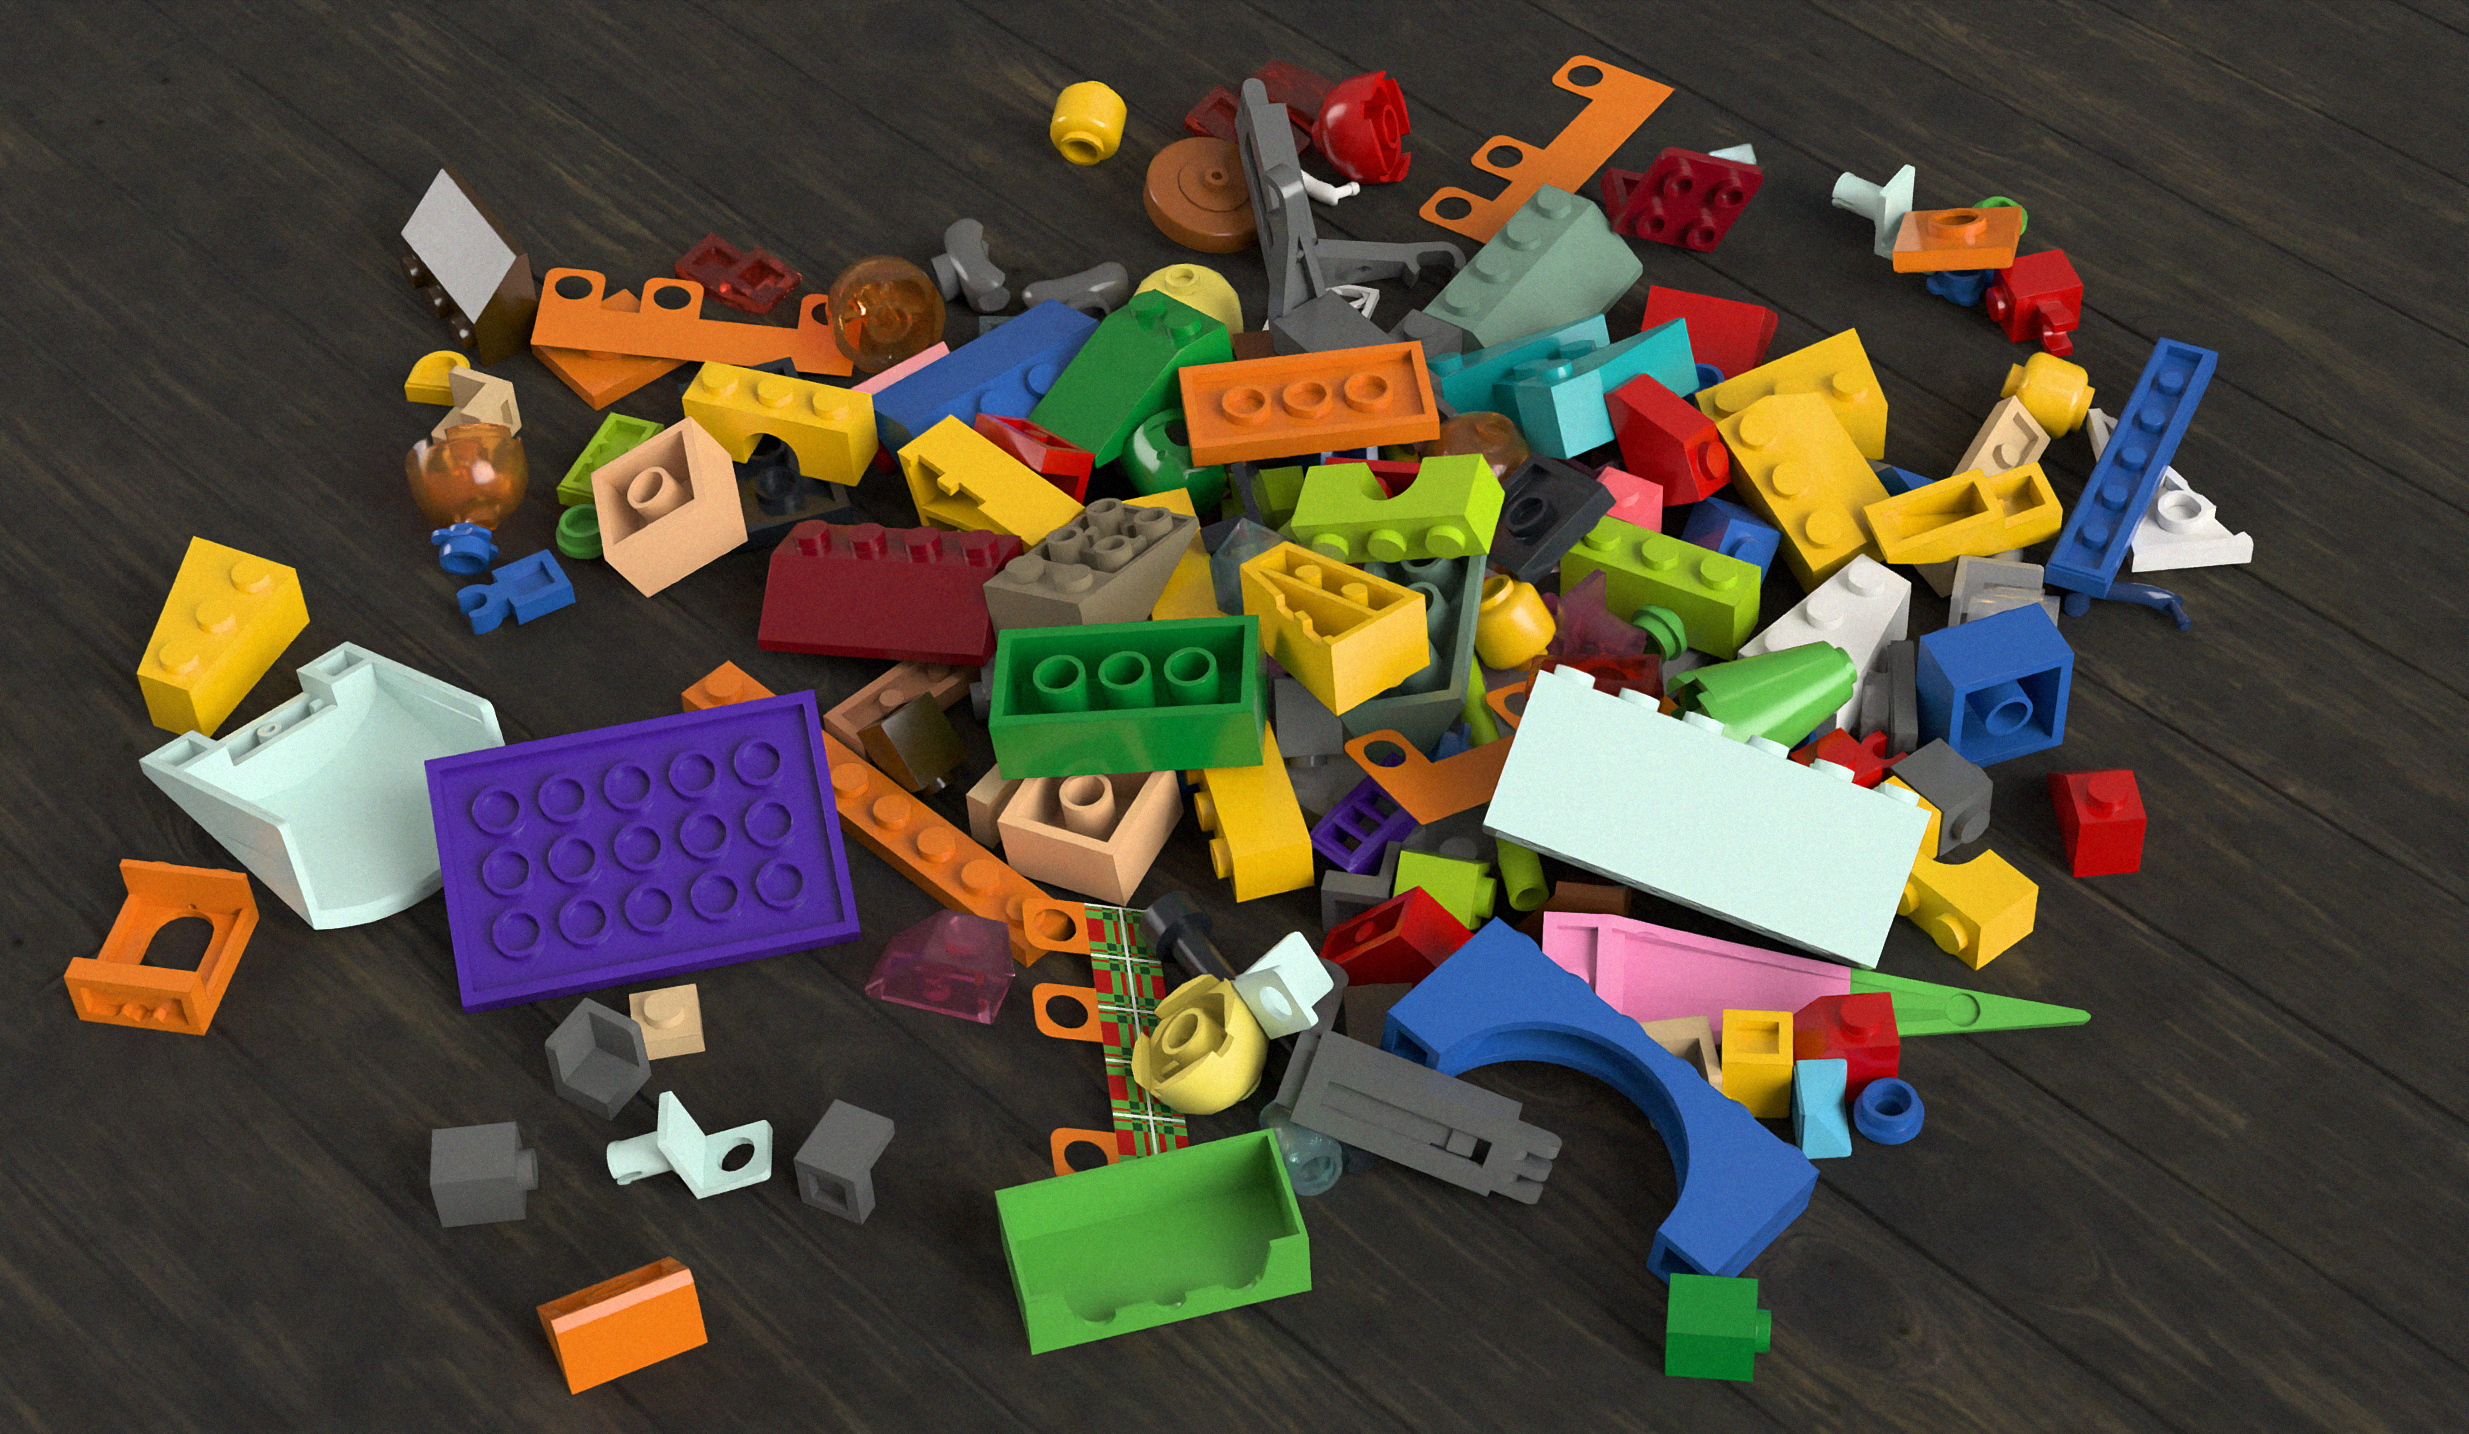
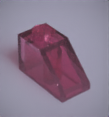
M949 909L936 913L890 938L865 987L866 995L991 1025L1015 976L1008 923Z

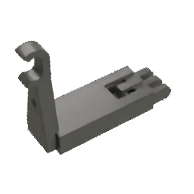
M1249 78L1244 81L1235 117V127L1240 144L1239 153L1269 283L1274 227L1268 222L1264 214L1279 207V199L1275 190L1270 185L1265 184L1260 174L1281 163L1288 165L1296 173L1303 185L1306 196L1308 230L1325 288L1402 276L1404 282L1412 288L1418 280L1421 265L1440 264L1446 266L1451 272V281L1466 266V258L1463 252L1456 245L1445 241L1401 244L1317 239L1285 103L1269 104L1265 85L1261 80Z
M1283 163L1261 173L1260 175L1265 184L1270 185L1275 190L1279 199V207L1264 214L1268 222L1274 227L1267 314L1269 333L1273 335L1274 350L1281 356L1397 343L1332 289L1326 291L1308 230L1305 191L1296 173ZM1427 367L1440 421V439L1425 441L1429 445H1433L1443 439V430L1448 434H1452L1463 427V421L1458 411L1442 399L1441 378ZM1424 441L1397 444L1410 456H1414L1424 450Z
M1317 957L1333 980V988L1311 1007L1318 1017V1022L1310 1029L1300 1032L1274 1101L1277 1104L1293 1109L1290 1121L1487 1197L1490 1190L1527 1204L1537 1203L1543 1191V1186L1540 1182L1548 1179L1553 1167L1549 1159L1557 1157L1562 1145L1561 1139L1552 1132L1518 1120L1522 1103L1331 1031L1343 998V987H1347L1349 976L1336 963ZM1477 1140L1483 1141L1480 1149L1475 1148Z

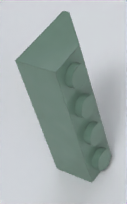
M1544 183L1422 313L1462 329L1464 355L1598 313L1605 316L1642 275L1643 265L1621 236L1612 231L1610 222L1593 201Z
M1487 555L1460 556L1454 559H1412L1394 563L1383 561L1365 562V572L1425 595L1430 665L1407 677L1400 685L1386 689L1339 715L1354 738L1381 729H1391L1403 735L1421 753L1430 752L1439 741L1440 735L1446 732L1465 707ZM1374 741L1367 744L1364 748V753L1370 761L1385 759L1392 751L1400 757L1406 756L1401 747L1388 741Z

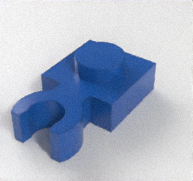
M548 549L493 570L494 584L492 585L475 584L461 589L456 594L460 612L463 616L469 614L472 630L475 635L494 630L500 625L503 618L513 615L518 624L521 625L576 602L571 582Z

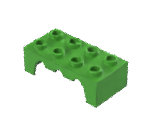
M1272 1128L995 1191L1002 1245L1032 1355L1312 1290L1309 1237Z

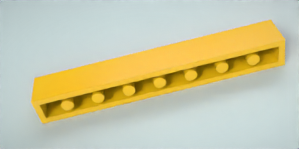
M1186 487L1122 501L1123 504L1145 508L1165 507L1173 513L1197 517ZM1200 526L1146 621L1232 616L1210 554L1206 551L1199 531L1201 529ZM1266 714L1264 762L1262 766L1182 770L1187 785L1198 783L1200 792L1194 793L1198 821L1203 832L1214 831L1216 839L1210 840L1209 844L1215 873L1218 879L1229 877L1237 903L1314 885L1311 839Z

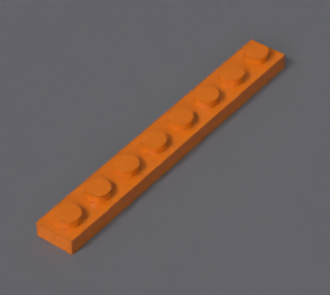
M729 660L681 693L685 712L776 696ZM821 729L841 829L1027 968L1050 951L1038 949L1026 940L1022 903L1030 897L1053 899ZM1046 909L1040 911L1035 917V926L1038 931L1051 940L1063 941L1075 932L1074 921L1061 911Z

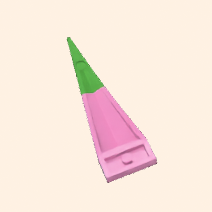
M1544 912L1542 952L1568 973L1580 976L1588 983L1593 993L1621 1015L1630 1016L1638 1023L1708 1015L1716 1050L1721 1049L1723 1009L1791 1011L1795 1014L1818 997L1826 995L1890 992L1899 1037L2083 1025L2091 1018V1015L2085 1010L1971 991L1836 965L1671 929L1613 914Z

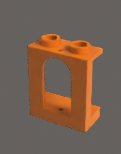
M122 859L119 867L129 895L97 960L73 957L64 975L79 1020L205 1036L260 917L246 873L232 872L226 869H206L172 865L162 861L147 862ZM181 917H198L207 920L214 927L211 942L196 972L140 965L153 936L159 928L169 921Z

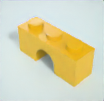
M706 360L682 397L685 418L691 416L731 455L732 461L746 463L766 433L780 438L793 449L798 458L801 475L856 487L879 449L872 394Z
M1892 776L1885 781V783L1916 793L1896 776ZM1920 796L1917 807L1932 813L1896 913L1907 916L1931 935L1942 950L1949 954H1955L1977 971L2033 931L2039 886L1991 849L1976 859L1959 865H1948L1932 860L1937 856L1941 811Z

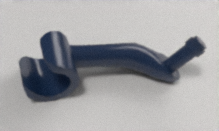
M2113 581L2104 599L2147 605L2162 614H2170L2178 629L2184 631L2191 627L2190 617L2181 608L2183 604L2182 597L2166 589L2146 584ZM2056 585L2054 587V596L2057 598L2066 596L2064 611L2071 617L2085 614L2089 610L2091 598L2101 599Z

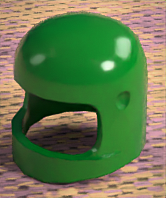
M1170 408L1147 419L1129 437L1122 450L1121 466L1140 497L1186 487L1196 516L1200 519L1209 514L1218 505L1226 489V469L1224 465L1193 467L1190 445L1178 446L1169 439L1166 433L1167 428L1172 425H1186L1183 408Z

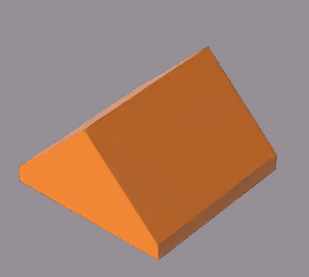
M671 1256L536 1307L572 1395L708 1343L690 1269Z

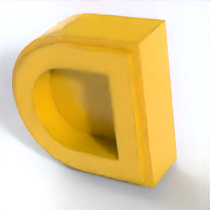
M437 351L421 358L413 367L404 385L407 400L409 402L455 406L448 373L455 365L471 369L468 359L462 354L453 351Z

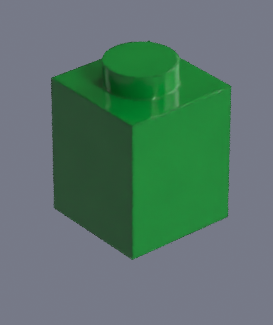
M1670 1273L1665 1376L1753 1382L1755 1353L1769 1354L1771 1309L1757 1308L1758 1279Z

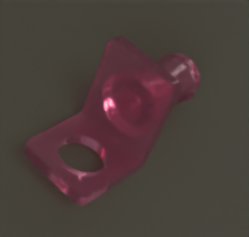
M1598 568L1562 598L1551 592L1541 596L1551 615L1558 616L1557 635H1554L1552 641L1546 646L1547 655L1564 665L1590 644L1616 660L1621 666L1629 667L1643 653L1647 644V640H1645L1647 633L1640 628H1635L1606 610L1607 575Z

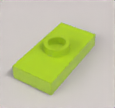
M611 412L556 488L559 503L571 507L581 504L596 505L590 474L665 430L664 425Z

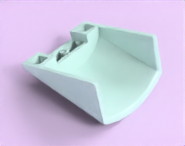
M346 641L296 670L303 689L302 693L219 741H215L191 730L139 760L143 773L309 925L315 930L360 925L388 917L419 903L443 887L424 761L505 746L494 708L488 700Z

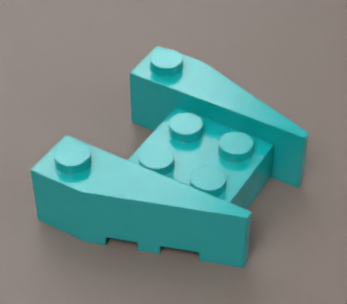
M1598 313L1468 354L1461 355L1460 352H1449L1433 356L1426 360V366L1441 378L1442 399L1458 411L1463 421V427L1452 434H1448L1443 430L1444 437L1442 440L1433 445H1429L1424 441V446L1457 449L1505 429L1524 431L1529 456L1534 451H1537L1550 458L1569 459L1614 440L1617 436L1603 395L1635 374L1647 373L1680 398L1700 387L1685 318L1678 317L1617 343L1610 344L1604 314Z

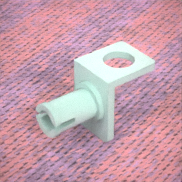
M1906 164L1885 187L1856 177L1850 172H1845L1838 179L1834 187L1832 205L1873 220L1876 227L1874 253L1893 261L1892 251L1905 212L1912 211L1915 167ZM1936 271L1922 273H1925L1927 275H1933Z
M1300 932L1288 934L1243 974L1235 976V981H1230L1234 984L1270 1039L1310 1029L1318 1022V1017L1311 1007L1333 988V980Z
M668 1091L661 1093L659 1096L657 1131L623 1141L616 1140L610 1142L607 1147L608 1166L613 1178H618L617 1183L619 1185H627L631 1181L673 1170L676 1174L680 1175L697 1199H701L769 1179L771 1176L773 1129L766 1120H761L705 1136L673 1092ZM747 1143L754 1145L753 1157L743 1168L730 1172L722 1170L723 1159L732 1148Z

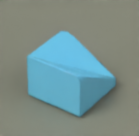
M1846 1059L1796 1061V1066H1793L1790 1107L1796 1146L1805 1154L1807 1159L1836 1158L1851 1155L1852 1147L1844 1104L1847 1076Z

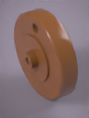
M1195 137L1176 141L1156 154L1148 168L1143 187V201L1149 217L1165 235L1186 247L1208 253L1238 252L1260 242L1239 153L1240 145L1217 138Z

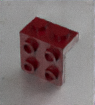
M1668 147L1658 154L1645 174L1610 167L1601 179L1600 186L1613 232L1712 253L1759 189L1764 179L1760 167L1677 147Z

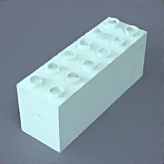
M1557 664L1554 674L1539 670L1483 823L1484 833L1848 967L1866 971L1876 968L1932 813L1917 807L1920 798L1918 794L1885 782H1881L1879 787H1874V790L1851 783L1854 771L1826 760L1816 758L1814 764L1811 763L1809 767L1786 759L1790 750L1788 747L1760 736L1751 735L1745 744L1722 736L1724 724L1697 713L1686 711L1682 721L1658 713L1657 709L1660 701L1634 690L1621 688L1618 698L1593 689L1595 677L1571 667Z

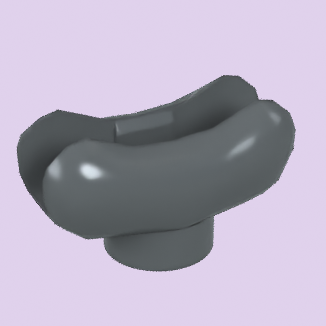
M963 218L948 227L943 236L946 253L930 259L945 302L964 296L972 310L980 314H992L1002 311L1007 307L1011 298L1010 292L1002 286L1005 281V273L993 265L987 257L989 245L986 241L982 240L984 226L972 218Z
M1113 261L1104 262L1087 271L1071 276L1033 282L1023 289L1021 297L1029 310L1052 298L1098 320L1101 324L1107 315L1128 304L1130 300L1128 273L1121 263Z

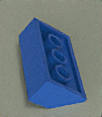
M1052 298L872 395L878 437L903 471L897 451L950 414L971 429L974 428L977 413L1028 418L1100 326L1099 321Z

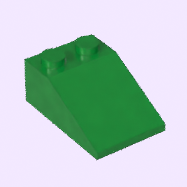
M1156 289L1139 293L1133 296L1127 305L1107 315L1027 419L1094 453L1092 466L1098 469L1122 455V450L1129 437L1147 419L1170 408H1183L1178 368L1234 361L1226 325Z

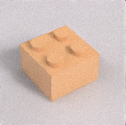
M691 416L681 420L590 474L604 558L647 598L748 541L731 455Z
M1175 770L1025 778L1000 815L997 824L1008 865L1020 875L1125 907L1182 817L1184 810Z

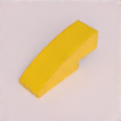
M2038 461L1988 478L1985 477L1981 467L1863 507V515L1887 563L1953 562L1959 560L1960 554L1985 557L2027 547L2059 537L2063 509Z

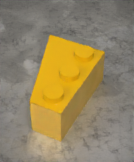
M1855 328L1695 393L1694 408L1716 424L1767 395L1819 392L1862 456L1874 461L1884 459L1888 404Z
M951 414L897 451L922 526L935 527L939 531L971 532L984 529L993 531L995 534L1020 535L1024 554H1027L1044 542L1050 532L1065 527L1086 512V507Z
M193 536L137 671L154 726L180 735H184L191 730L209 738L310 622L295 568Z
M1287 541L1239 565L1244 615L1259 614L1265 651L1337 717L1382 691L1400 685L1404 679L1430 665L1424 594Z

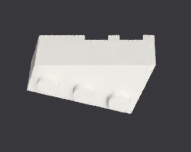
M1862 553L1738 651L1737 660L1818 641H1826L1834 649L1837 647L1843 648L1852 659L1857 671V682L1852 684L1853 697L1819 725L1814 732L1816 740L1839 727L1849 733L1852 727L1856 728L1863 715L1864 704L1873 688H1878L1885 676L1887 645H1890L1891 640L1904 641L1907 637L1911 582Z

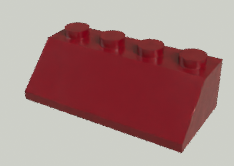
M823 520L798 522L771 554L757 639L759 648L765 651L985 666L996 652L997 643L983 584L1003 571L1009 561L1025 555L1021 536L995 534L993 531L984 529L971 532L939 531L931 526L902 529L885 528L877 523L851 526L827 524Z

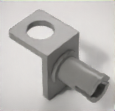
M2023 548L1985 557L1960 554L1952 590L1948 627L1960 625L1962 613L1992 616L2002 611L2013 610L2037 602L2040 603L2044 568L2041 565L2022 563L2024 557Z

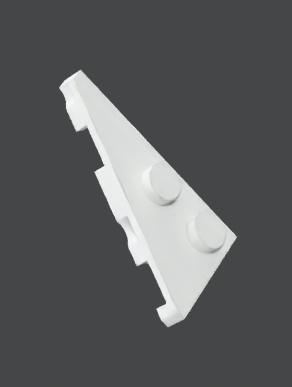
M2100 408L2088 409L2086 429L2097 462L2118 422L2115 418L2104 414ZM2168 466L2126 556L2131 572L2250 563L2254 544L2252 538L2244 531L2234 536L2214 518L2216 506L2203 495L2193 492L2187 485V481Z

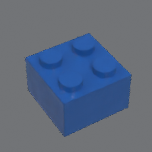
M2039 602L2013 610L2002 611L1992 616L1954 627L1943 628L1920 636L1916 674L1918 738L1924 746L1937 738H1941L1968 762L1975 763L1983 768L2063 743L2074 652Z

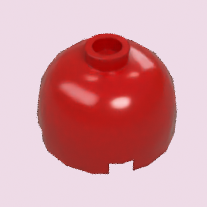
M1383 70L1347 78L1332 89L1322 104L1319 121H1315L1312 128L1313 142L1317 152L1325 155L1328 164L1341 178L1357 182L1361 185H1383L1400 182L1407 176L1411 162V152L1401 153V136L1411 134L1405 100L1394 78L1383 80L1386 74Z

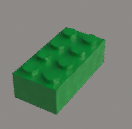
M1259 614L999 630L988 727L1002 780L1262 766L1264 762L1268 663Z

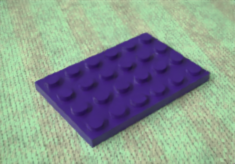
M814 689L424 761L462 1007L466 1015L862 940Z

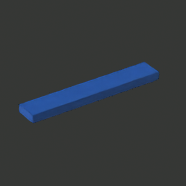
M2163 337L2159 338L2045 566V583L2105 599L2216 369L2218 352Z

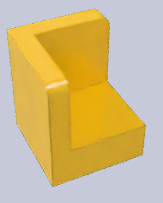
M1723 1009L1720 1068L1723 1078L1722 1094L1728 1099L1736 1100L1743 1104L1753 1117L1786 1118L1789 1116L1793 1068V1012Z

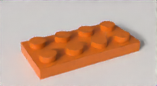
M1421 340L1178 368L1179 387L1193 467L1225 465L1240 461L1286 458L1296 455L1347 451L1358 448L1409 444L1440 439V421Z

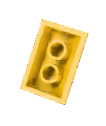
M1819 392L1767 395L1715 424L1720 441L1728 453L1729 470L1733 479L1731 482L1749 508L1783 532L1777 546V551L1808 596L1862 553L1878 563L1885 559L1863 515V507L1891 497Z

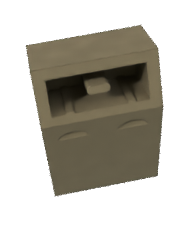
M1116 498L1101 499L1089 504L1086 507V512L1065 527L1050 532L1044 542L1024 556L1009 561L1003 571L983 584L996 643L998 644L999 630L1146 621L1199 528L1198 517L1173 513L1165 507L1145 508L1123 504L1121 500Z

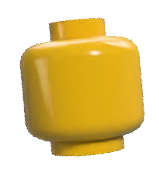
M1088 81L1066 87L1057 99L1050 127V138L1054 146L1068 161L1083 166L1094 165L1101 160L1111 158L1119 149L1126 122L1127 108L1122 98L1101 82Z
M2037 352L2029 358L2025 367L2013 363L2000 397L2006 399L2015 395L2051 439L2057 440L2062 438L2068 430L2075 433L2078 432L2091 404L2095 388L2087 385L2088 375L2081 366L2045 352Z
M1505 574L1483 581L1474 642L1475 650L1483 663L1495 670L1513 668L1516 672H1524L1534 668L1548 654L1546 646L1552 641L1556 631L1553 616L1531 583L1510 579Z

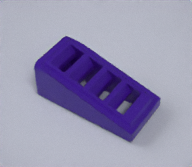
M1392 751L1378 766L1396 767L1403 764L1405 760ZM1368 774L1309 833L1312 843V854L1333 871L1376 876L1381 870L1388 840L1403 843L1419 822ZM1380 797L1397 808L1390 817L1374 807V804ZM1364 817L1379 826L1374 833L1370 834L1358 826ZM1349 836L1361 844L1354 852L1342 845Z

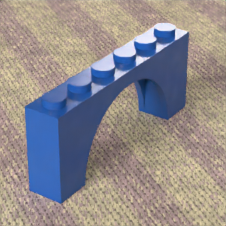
M1497 916L1387 1011L1379 1049L1451 1077L1490 1063L1515 1060L1544 1061L1578 1069L1595 1076L1616 1088L1635 1103L1660 1133L1669 1151L1676 1176V1206L1670 1216L1657 1229L1645 1266L1668 1286L1670 1285V1273L1737 1277L1807 1208L1820 1170L1809 1162L1799 1148L1781 1141L1757 1122L1743 1104L1736 1100L1728 1099L1701 1078L1697 1070L1688 1061L1681 1057L1673 1056L1649 1037L1636 1020L1630 1016L1621 1015L1593 993L1591 987L1584 979L1576 974L1565 971L1541 952L1538 945L1528 935L1516 932Z

